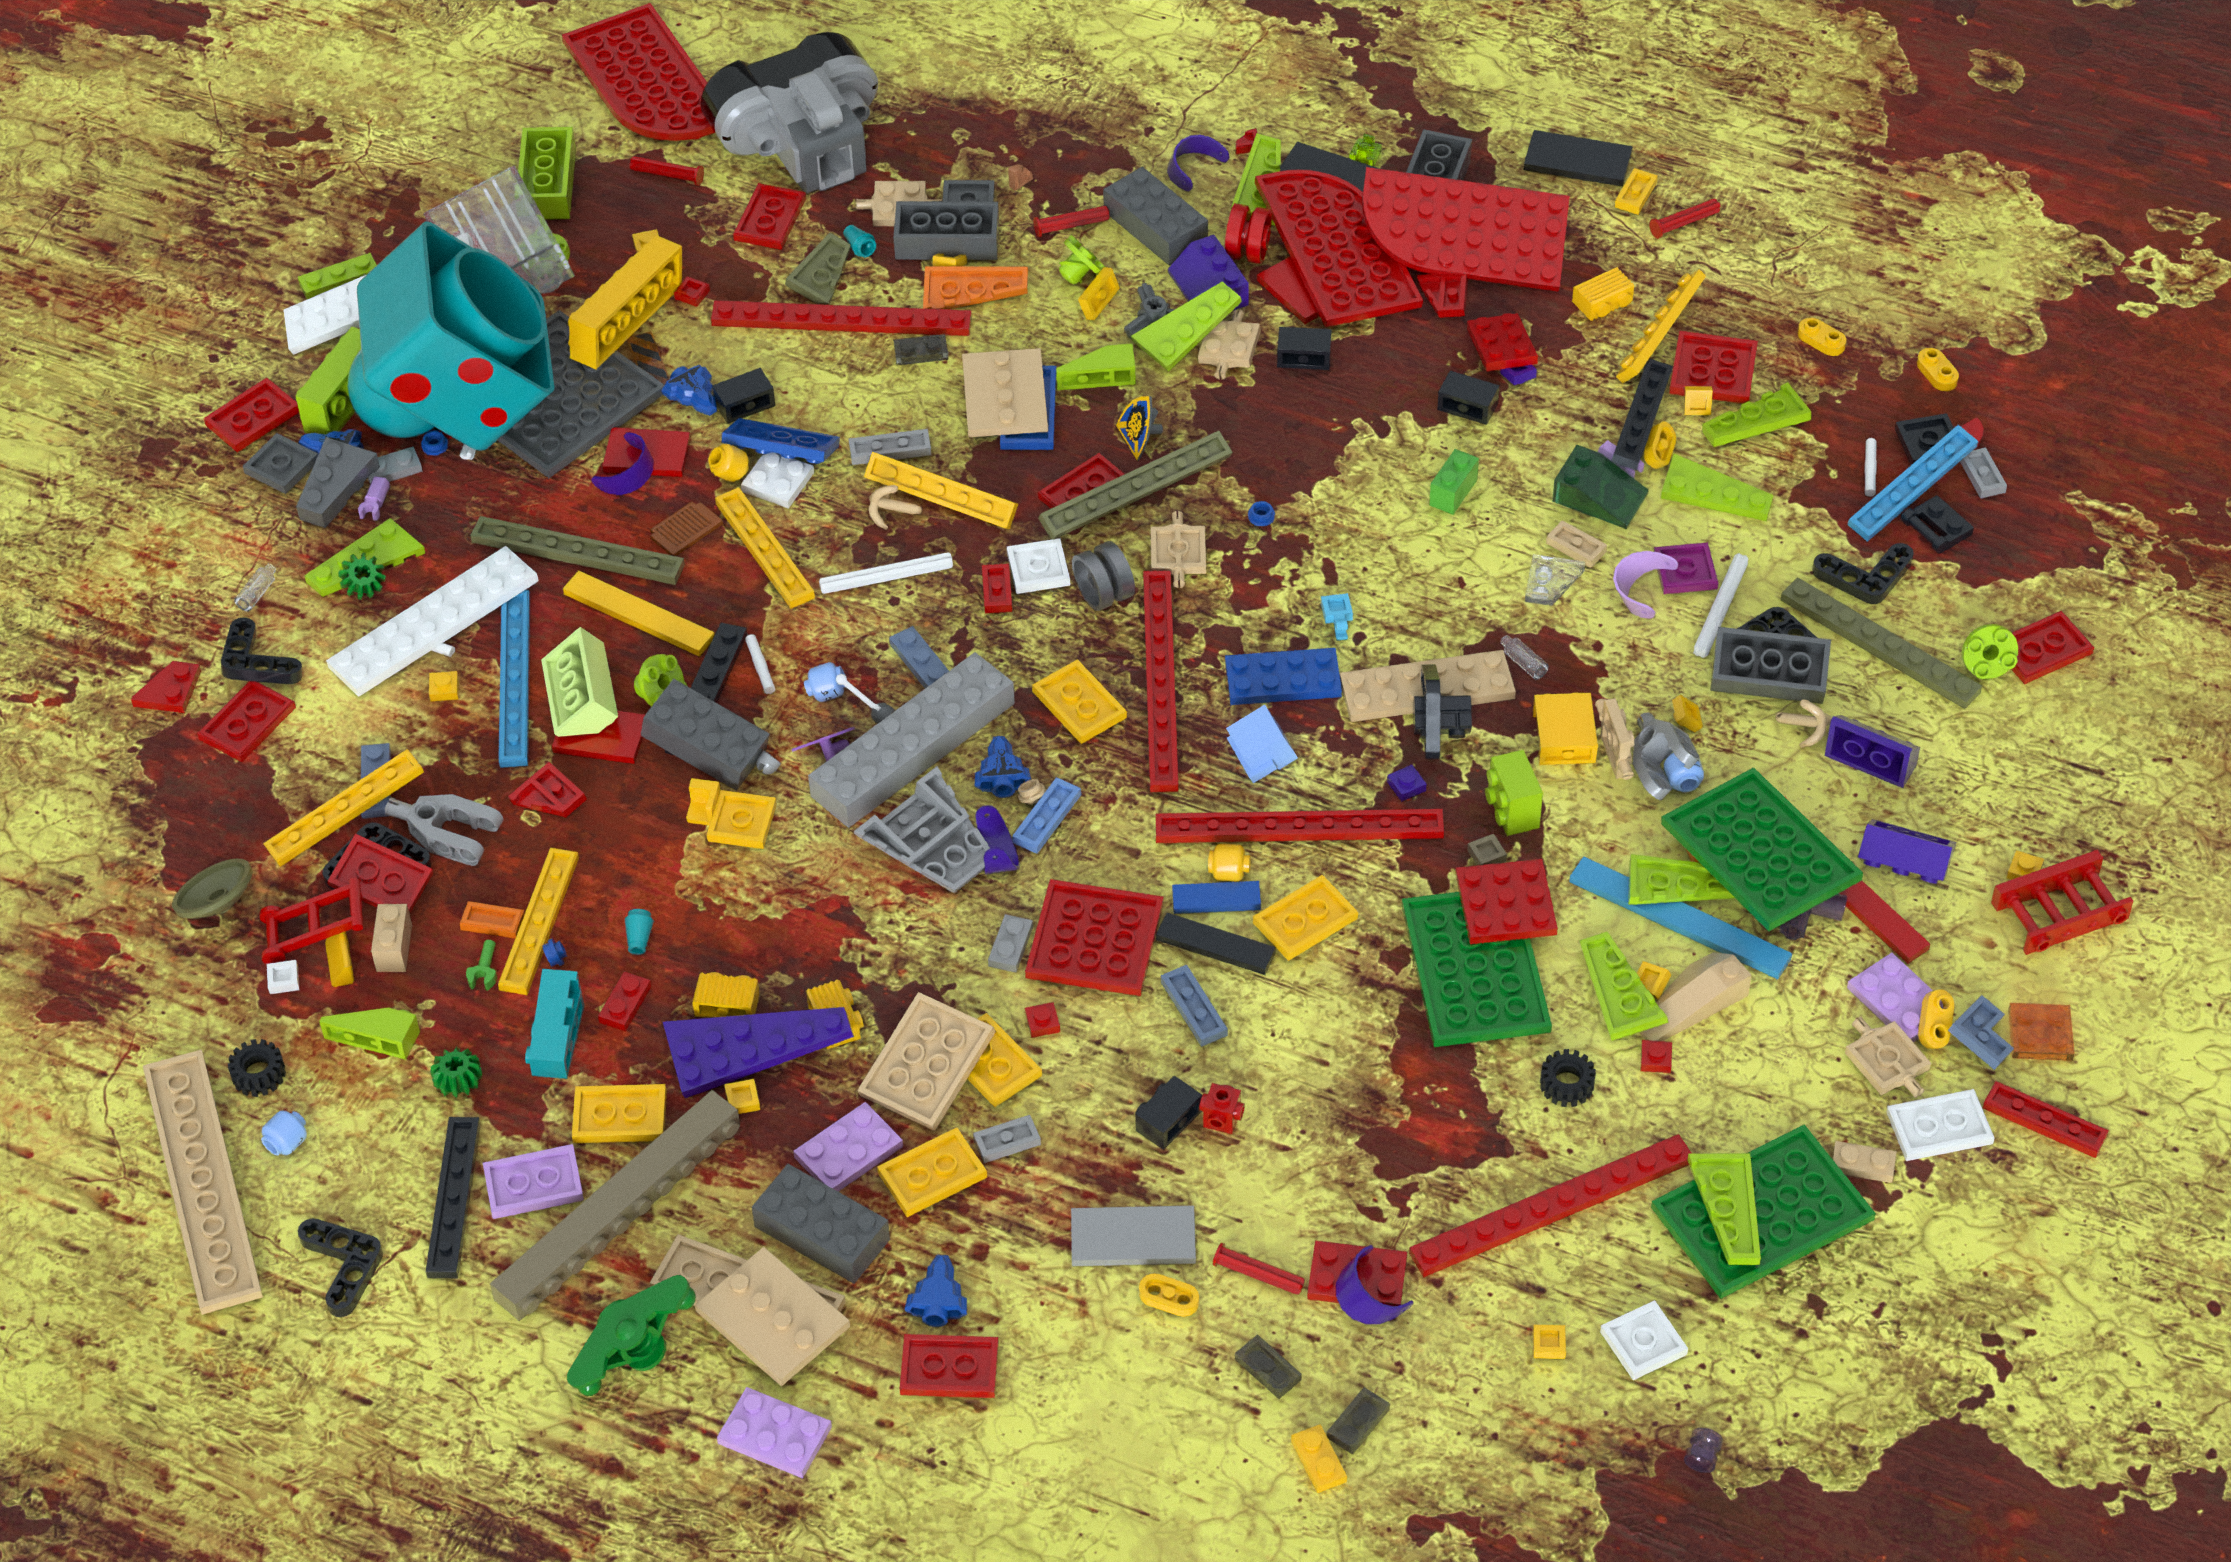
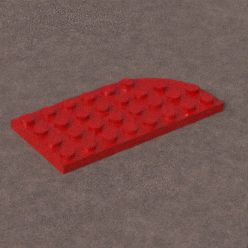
M651 3L562 34L563 44L612 115L627 129L645 137L668 141L697 140L716 133L715 119L723 103L719 98L713 99L717 95Z
M1366 167L1362 196L1364 219L1370 234L1379 247L1397 262L1411 269L1430 274H1467V278L1472 280L1559 291L1570 196Z
M1286 170L1255 176L1254 184L1266 208L1272 211V220L1325 327L1422 308L1423 299L1406 266L1386 254L1370 234L1363 215V192L1339 177L1311 170Z

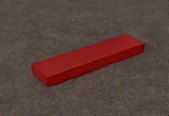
M1863 881L1835 895L1843 905L1907 964L1930 949L1931 944Z
M1995 1081L1982 1107L1989 1112L2093 1158L2097 1157L2109 1132L2105 1128L1998 1081Z

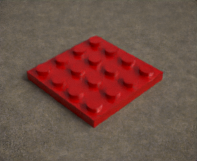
M1050 879L1028 958L1025 978L1141 996L1164 905V896Z

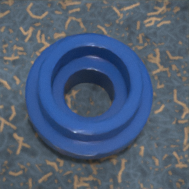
M430 431L424 435L421 447L423 452L428 455H439L447 450L448 440L441 432Z
M1258 501L1249 509L1248 519L1256 526H1267L1274 521L1275 511L1268 502Z
M553 938L548 939V943L542 945L550 965L552 967L557 964L559 966L564 965L563 958L567 957V953L561 941L555 942Z

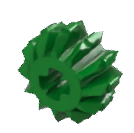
M365 552L361 554V559L352 554L350 562H342L343 570L338 572V577L343 579L340 582V587L348 588V596L356 592L358 593L357 598L361 600L363 593L372 598L374 595L373 590L378 592L382 590L380 583L385 582L386 577L381 573L384 570V566L382 564L375 565L377 561L375 556L371 557L370 560H366ZM363 573L367 575V577H362L361 579L357 578V575L361 576Z
M457 1046L453 1052H448L444 1049L443 1056H435L434 1065L430 1069L433 1085L436 1087V1090H441L444 1097L451 1092L455 1098L461 1092L469 1096V1088H478V1080L482 1079L479 1058L477 1055H472L469 1048L460 1052Z

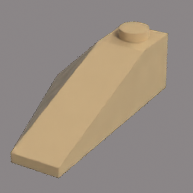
M1712 952L1690 964L1661 994L1659 1000L1655 1001L1666 1014L1669 1023L1639 1033L1645 1040L1664 1041L1747 997L1752 975L1735 955Z

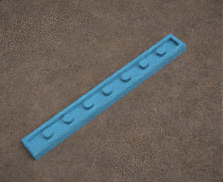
M529 590L522 591L501 605L500 768L528 766Z
M1584 856L1570 875V883L1713 950L1735 955L1741 963L1775 979L1780 978L1791 961V952L1683 902L1628 905L1629 877Z

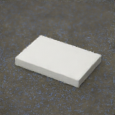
M1974 1089L1887 1106L1886 1113L1906 1161L1991 1145L1995 1139Z

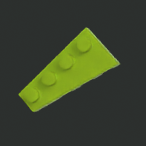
M1256 134L1232 206L1234 203L1248 205L1251 215L1256 207L1266 208L1254 184L1255 176L1280 171V139Z
M1220 282L1131 335V339L1169 372L1242 302L1241 297L1224 282Z
M1787 382L1781 385L1780 390L1775 393L1768 391L1762 394L1761 400L1754 403L1748 401L1742 404L1741 409L1736 412L1728 411L1703 423L1702 433L1712 446L1716 447L1811 420V410Z
M1673 454L1663 485L1661 499L1767 521L1773 502V495L1682 456Z
M389 518L304 575L305 580L309 586L324 597L343 589L340 587V582L343 579L338 577V572L343 570V561L350 562L352 554L361 559V554L365 552L366 560H370L373 556L377 558L375 565L382 564L385 567L392 564L395 567L404 563V558L414 554L416 557L425 554L424 546ZM363 573L361 576L357 575V578L367 575Z
M1635 854L1630 856L1628 905L1735 898L1699 862Z
M1608 932L1579 940L1612 1041L1669 1023L1666 1014L1657 1005L1652 994L1643 985L1640 977L1629 965L1626 957Z
M1750 1153L1688 1154L1687 1161L1728 1265H1760L1761 1254Z

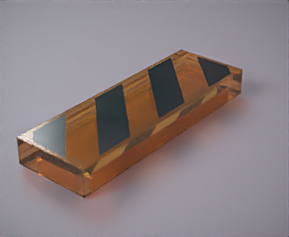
M652 331L630 336L627 339V344L634 363L665 385L666 381L669 380V376Z

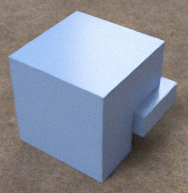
M1265 705L1226 728L1230 734L1227 739L1252 783L1257 782L1277 768L1280 770L1298 759L1279 724Z

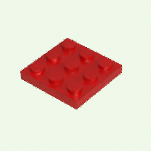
M1679 331L1669 394L1684 396L1685 386L1712 387V400L1742 404L1748 402L1758 341Z
M1542 859L1456 868L1455 875L1470 944L1557 935L1558 927Z

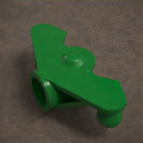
M675 1275L627 1299H620L606 1306L600 1313L595 1329L567 1373L568 1383L573 1388L578 1389L581 1394L593 1396L601 1389V1380L605 1378L606 1370L628 1364L636 1371H646L658 1365L666 1352V1341L661 1332L668 1314L677 1313L678 1309L687 1310L696 1301V1294L690 1287L688 1280L682 1275Z

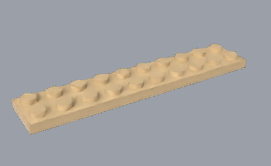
M202 1049L143 1065L201 1314L262 1298L260 1282Z

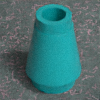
M849 225L845 228L843 235L847 242L851 244L855 255L869 257L874 253L876 242L873 235L854 225Z
M633 909L625 917L628 951L632 954H643L646 952L654 923L651 913L647 910Z

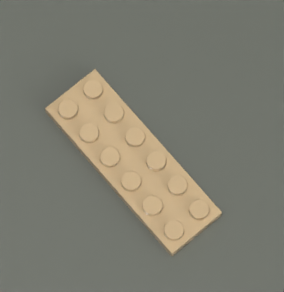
M1503 650L1340 673L1341 688L1350 722L1412 714L1414 696H1423L1421 689V665L1436 664L1440 678L1441 696L1471 695V705L1511 700L1515 699L1516 695Z
M678 1234L650 1281V1287L672 1276L682 1275L688 1280L690 1287L696 1294L695 1306L696 1303L747 1260ZM804 1281L841 1312L846 1303L844 1295Z

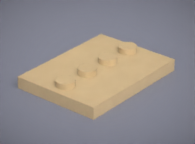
M1041 348L962 354L968 437L1048 432Z
M918 992L857 1091L860 1096L935 1131L996 1031L993 1026Z
M765 1247L761 1248L695 1304L698 1314L780 1386H783L850 1328V1321Z

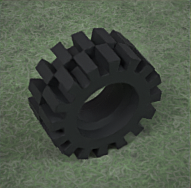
M253 1039L249 1046H247L246 1042L242 1043L241 1050L236 1047L233 1050L234 1055L229 1056L230 1063H228V1069L233 1085H235L238 1091L242 1090V1093L246 1096L251 1091L252 1097H258V1092L262 1091L263 1096L268 1095L267 1089L270 1088L274 1092L277 1089L276 1083L279 1085L283 1083L282 1077L286 1075L285 1065L278 1047H275L274 1043L270 1042L267 1045V1041L261 1039L260 1044H257L256 1039ZM260 1062L268 1064L261 1072H246V1069L252 1064Z
M1564 1049L1562 1055L1559 1050L1554 1052L1553 1057L1548 1055L1546 1062L1544 1061L1542 1064L1540 1088L1542 1092L1545 1091L1544 1096L1546 1099L1552 1096L1551 1103L1555 1105L1558 1101H1562L1561 1107H1567V1102H1571V1106L1576 1107L1578 1100L1581 1104L1585 1103L1586 1097L1590 1098L1592 1091H1594L1596 1069H1593L1594 1063L1592 1060L1588 1062V1056L1585 1054L1579 1057V1051L1574 1050L1573 1054H1569V1049ZM1560 1073H1572L1579 1077V1081L1567 1084L1559 1081L1556 1076Z

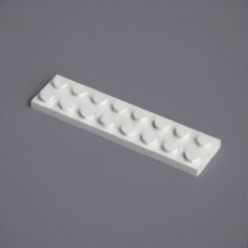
M468 232L456 237L474 248L472 237ZM365 276L284 309L288 349L293 355L345 334L351 327L359 328L357 285Z
M505 546L326 660L328 668L359 697L538 582L537 573Z

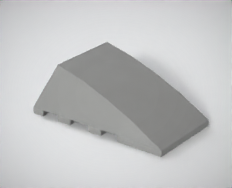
M938 766L916 782L915 794L882 820L874 815L854 831L856 836L953 893L957 892L985 869L983 856L990 849L979 830L974 828L969 820V815L965 808H962L956 800L955 793L950 785L945 783Z

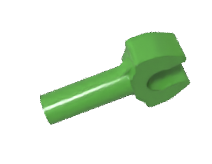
M492 940L484 941L478 966L467 968L466 977L471 989H474L476 980L480 977H484L486 991L492 988L497 981L496 970L490 968L496 945Z

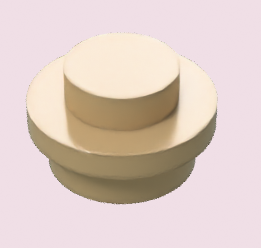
M1037 779L1028 780L1019 786L1018 798L1022 803L1035 804L1046 792V788Z

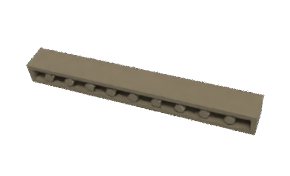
M711 1090L490 1283L494 1301L518 1321L527 1314L533 1313L547 1296L556 1293L562 1286V1283L572 1274L580 1272L589 1259L595 1254H600L614 1237L623 1234L629 1227V1224L639 1215L647 1213L651 1205L661 1196L667 1195L681 1178L690 1175L698 1163L705 1157H710L723 1141L733 1137L740 1127L738 1110Z

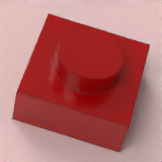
M1054 1002L1025 1008V1017L1031 1038L1060 1032V1024Z
M1642 1040L1640 1071L1671 1073L1672 1042Z

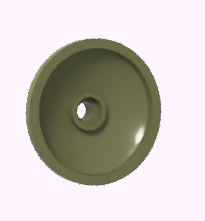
M236 858L219 862L204 869L179 889L172 901L173 910L178 916L188 919L211 917L227 912L241 898L250 884L253 874L252 867L248 861Z

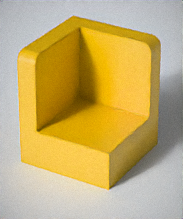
M691 778L689 785L691 803L686 816L687 822L710 825L720 793V784L717 781Z

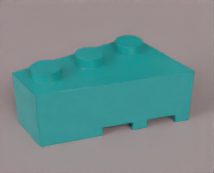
M542 969L535 1020L531 1029V1046H527L525 1061L526 1064H530L532 1076L568 1078L584 1010L577 971Z

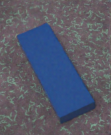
M1259 881L1172 885L1174 914L1261 910Z

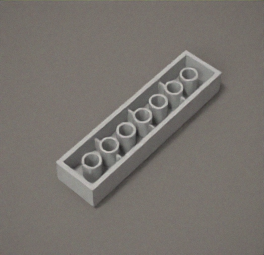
M974 652L808 775L810 796L846 827L850 828L1014 705L1013 681Z

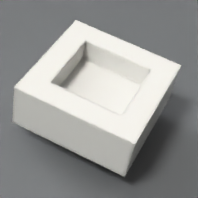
M296 960L267 964V980L270 994L299 990V973Z

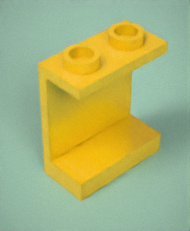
M1591 693L1534 695L1533 717L1537 718L1539 765L1596 763L1598 743Z

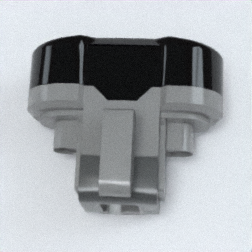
M822 32L808 35L795 48L753 63L736 60L724 66L710 78L704 87L701 95V111L723 146L729 152L743 156L759 153L765 157L777 154L795 182L798 183L803 192L808 194L816 190L824 191L849 182L855 176L866 173L864 129L861 123L867 120L870 115L869 106L877 94L878 78L851 39L835 32Z

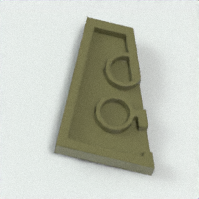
M829 233L786 278L785 285L816 304L830 305L850 253L851 244Z

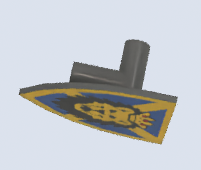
M1140 396L1132 400L1125 407L1116 424L1137 461L1140 460L1145 450L1149 434H1162L1163 432L1161 424H1153L1158 411L1152 408L1151 396Z

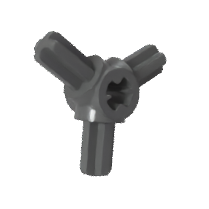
M1142 283V286L1137 289L1141 299L1140 310L1137 313L1138 317L1124 327V332L1130 339L1131 335L1175 310L1170 309V304L1166 303L1165 299L1156 296L1152 286L1147 285V283Z

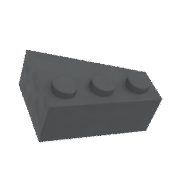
M326 437L296 505L300 520L326 528L346 506L347 500L355 491H359L363 487L364 481L380 468L377 453Z

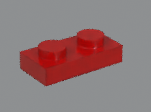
M1009 564L982 565L985 614L1012 612Z
M624 971L598 1015L599 1023L626 1032L652 987L651 980Z

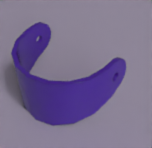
M1204 135L1188 136L1176 145L1168 163L1167 174L1177 187L1184 191H1190L1193 189V183L1178 166L1177 157L1183 154L1200 153L1211 156L1221 162H1227L1230 158L1229 153L1221 143L1211 137Z
M630 432L624 434L625 440L633 447L642 450V453L629 469L611 477L593 476L591 481L598 489L614 495L629 494L641 488L649 480L653 472L654 460L641 436Z
M986 805L980 807L975 814L977 829L990 847L983 856L985 875L1018 870L1020 868L1018 854L1001 814L993 806Z
M1373 1245L1363 1248L1342 1269L1336 1282V1298L1341 1309L1353 1320L1363 1324H1382L1404 1313L1414 1304L1411 1300L1395 1307L1384 1305L1372 1298L1363 1288L1358 1278L1356 1266L1358 1260L1373 1250Z

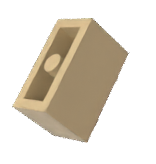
M378 904L371 949L376 972H406L412 929L407 904Z

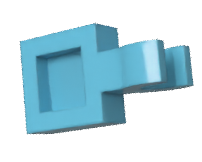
M1348 593L1321 596V607L1325 624L1334 623L1337 641L1348 639L1346 632L1348 629L1347 621H1353V612Z

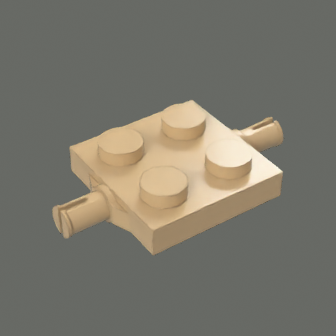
M875 181L872 199H856V210H872L873 226H894L896 201H943V199L927 198L926 181Z
M1235 310L1231 321H1221L1203 338L1198 354L1199 363L1216 366L1215 377L1219 380L1220 376L1221 380L1225 379L1228 368H1250L1261 329L1258 323L1242 322L1244 317L1242 310H1239V313L1238 310Z
M1176 511L1172 513V524L1151 527V571L1171 570L1174 578L1173 585L1178 588V579H1180V588L1185 586L1184 574H1206L1205 526L1183 524V513L1178 511V519Z
M1616 698L1608 700L1599 699L1595 702V706L1601 721L1600 737L1616 779H1631L1634 773L1630 766L1632 765L1630 749L1634 747V736L1631 730L1627 731L1624 709H1619Z
M1862 1017L1855 1019L1852 1026L1861 1034L1859 1040L1846 1046L1845 1054L1880 1095L1896 1087L1905 1086L1914 1098L1921 1096L1925 1090L1915 1078L1930 1070L1931 1062L1895 1021L1884 1027L1871 1029Z

